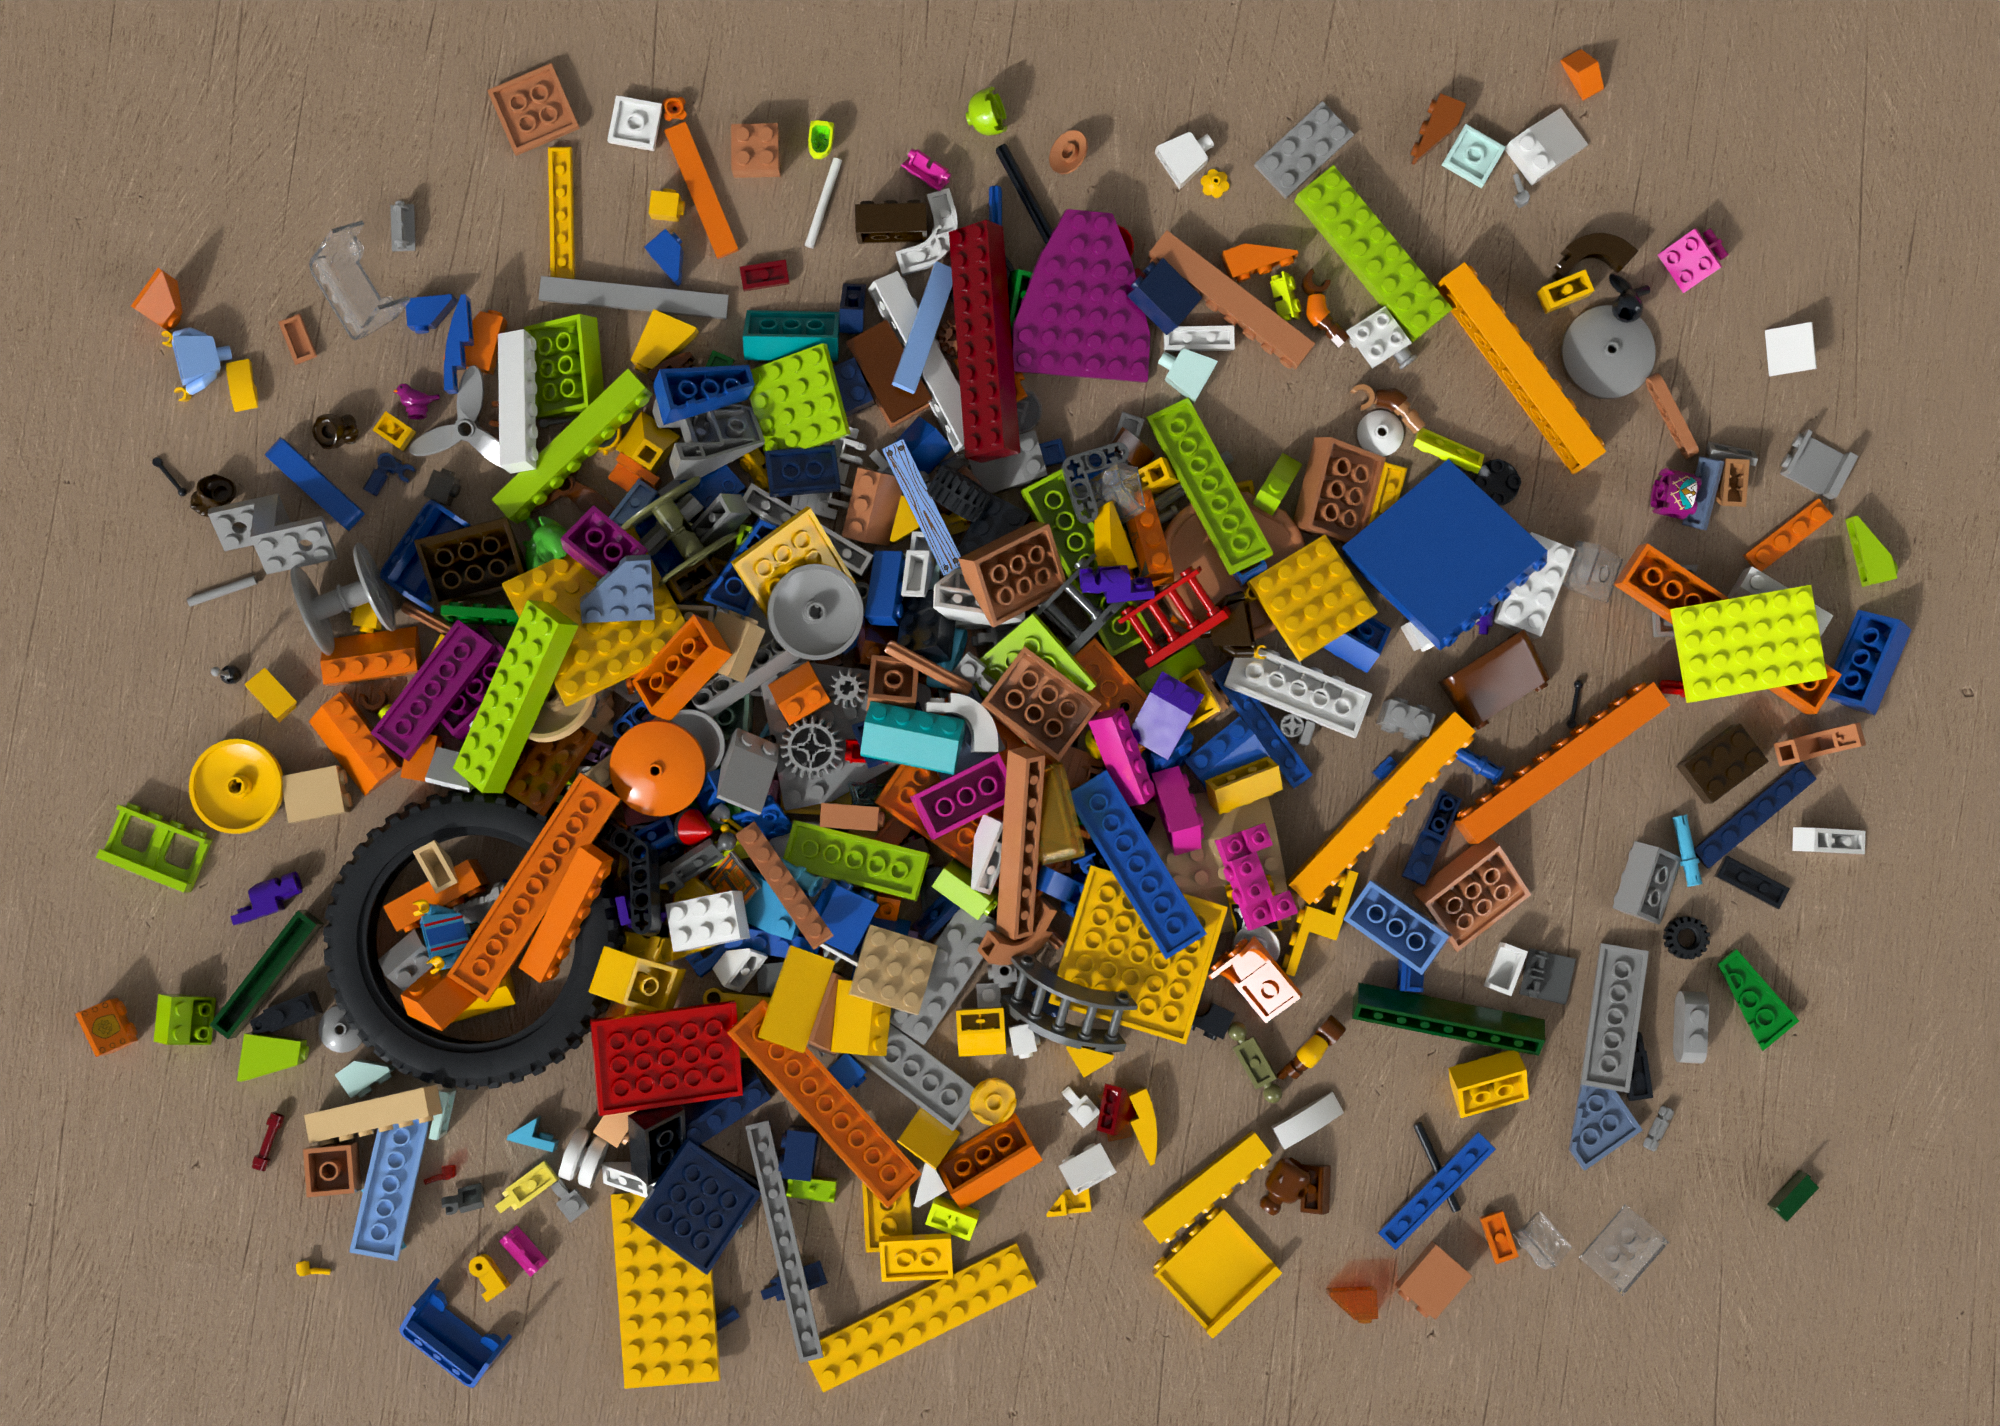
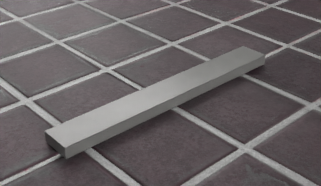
M541 276L539 301L652 312L655 309L666 314L727 320L729 295Z

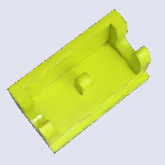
M937 1196L933 1199L925 1225L970 1241L980 1211L969 1206L961 1210L955 1201Z

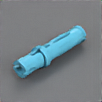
M1682 815L1672 817L1682 859L1680 865L1684 868L1687 887L1703 883L1698 867L1700 861L1699 858H1696L1688 816Z

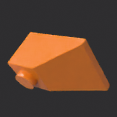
M157 268L131 307L162 328L170 331L179 324L180 316L183 313L177 280L160 268Z

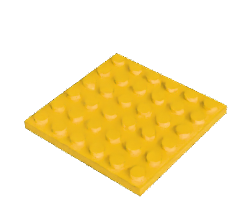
M635 528L626 531L637 541L640 540ZM569 554L564 559H553L502 583L503 589L519 618L527 600L549 602L579 625L553 681L566 707L641 672L652 663V659L686 623L666 585L664 584L659 587L658 583L662 578L652 559L655 620L582 623L580 598L586 592L589 593L596 587L599 579Z
M1090 865L1057 976L1091 989L1117 992L1127 991L1138 1007L1137 1010H1124L1120 1025L1186 1045L1228 907L1182 893L1207 935L1165 959L1112 871ZM1051 993L1048 1003L1060 1006L1062 998ZM1071 1001L1069 1009L1086 1014L1088 1006ZM1098 1008L1095 1017L1111 1022L1114 1010Z

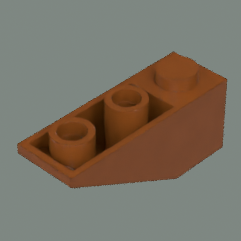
M1441 93L1436 100H1431L1427 110L1430 113L1428 121H1423L1419 130V134L1422 135L1419 143H1414L1410 155L1414 156L1411 164L1415 165L1455 130L1466 103Z

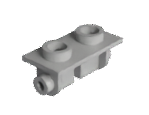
M396 201L395 205H390L392 252L416 251L414 204Z

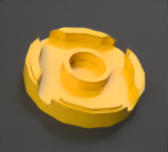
M988 1078L980 1082L973 1089L970 1096L972 1114L981 1123L989 1126L1007 1121L1014 1113L1017 1105L1014 1089L1005 1080L999 1078Z

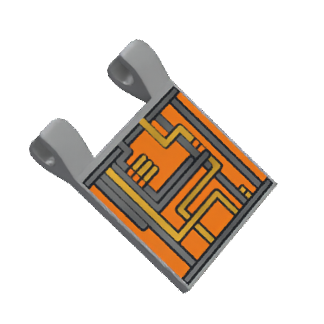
M734 850L730 851L703 882L717 894L728 891H742L745 905L761 888V885Z

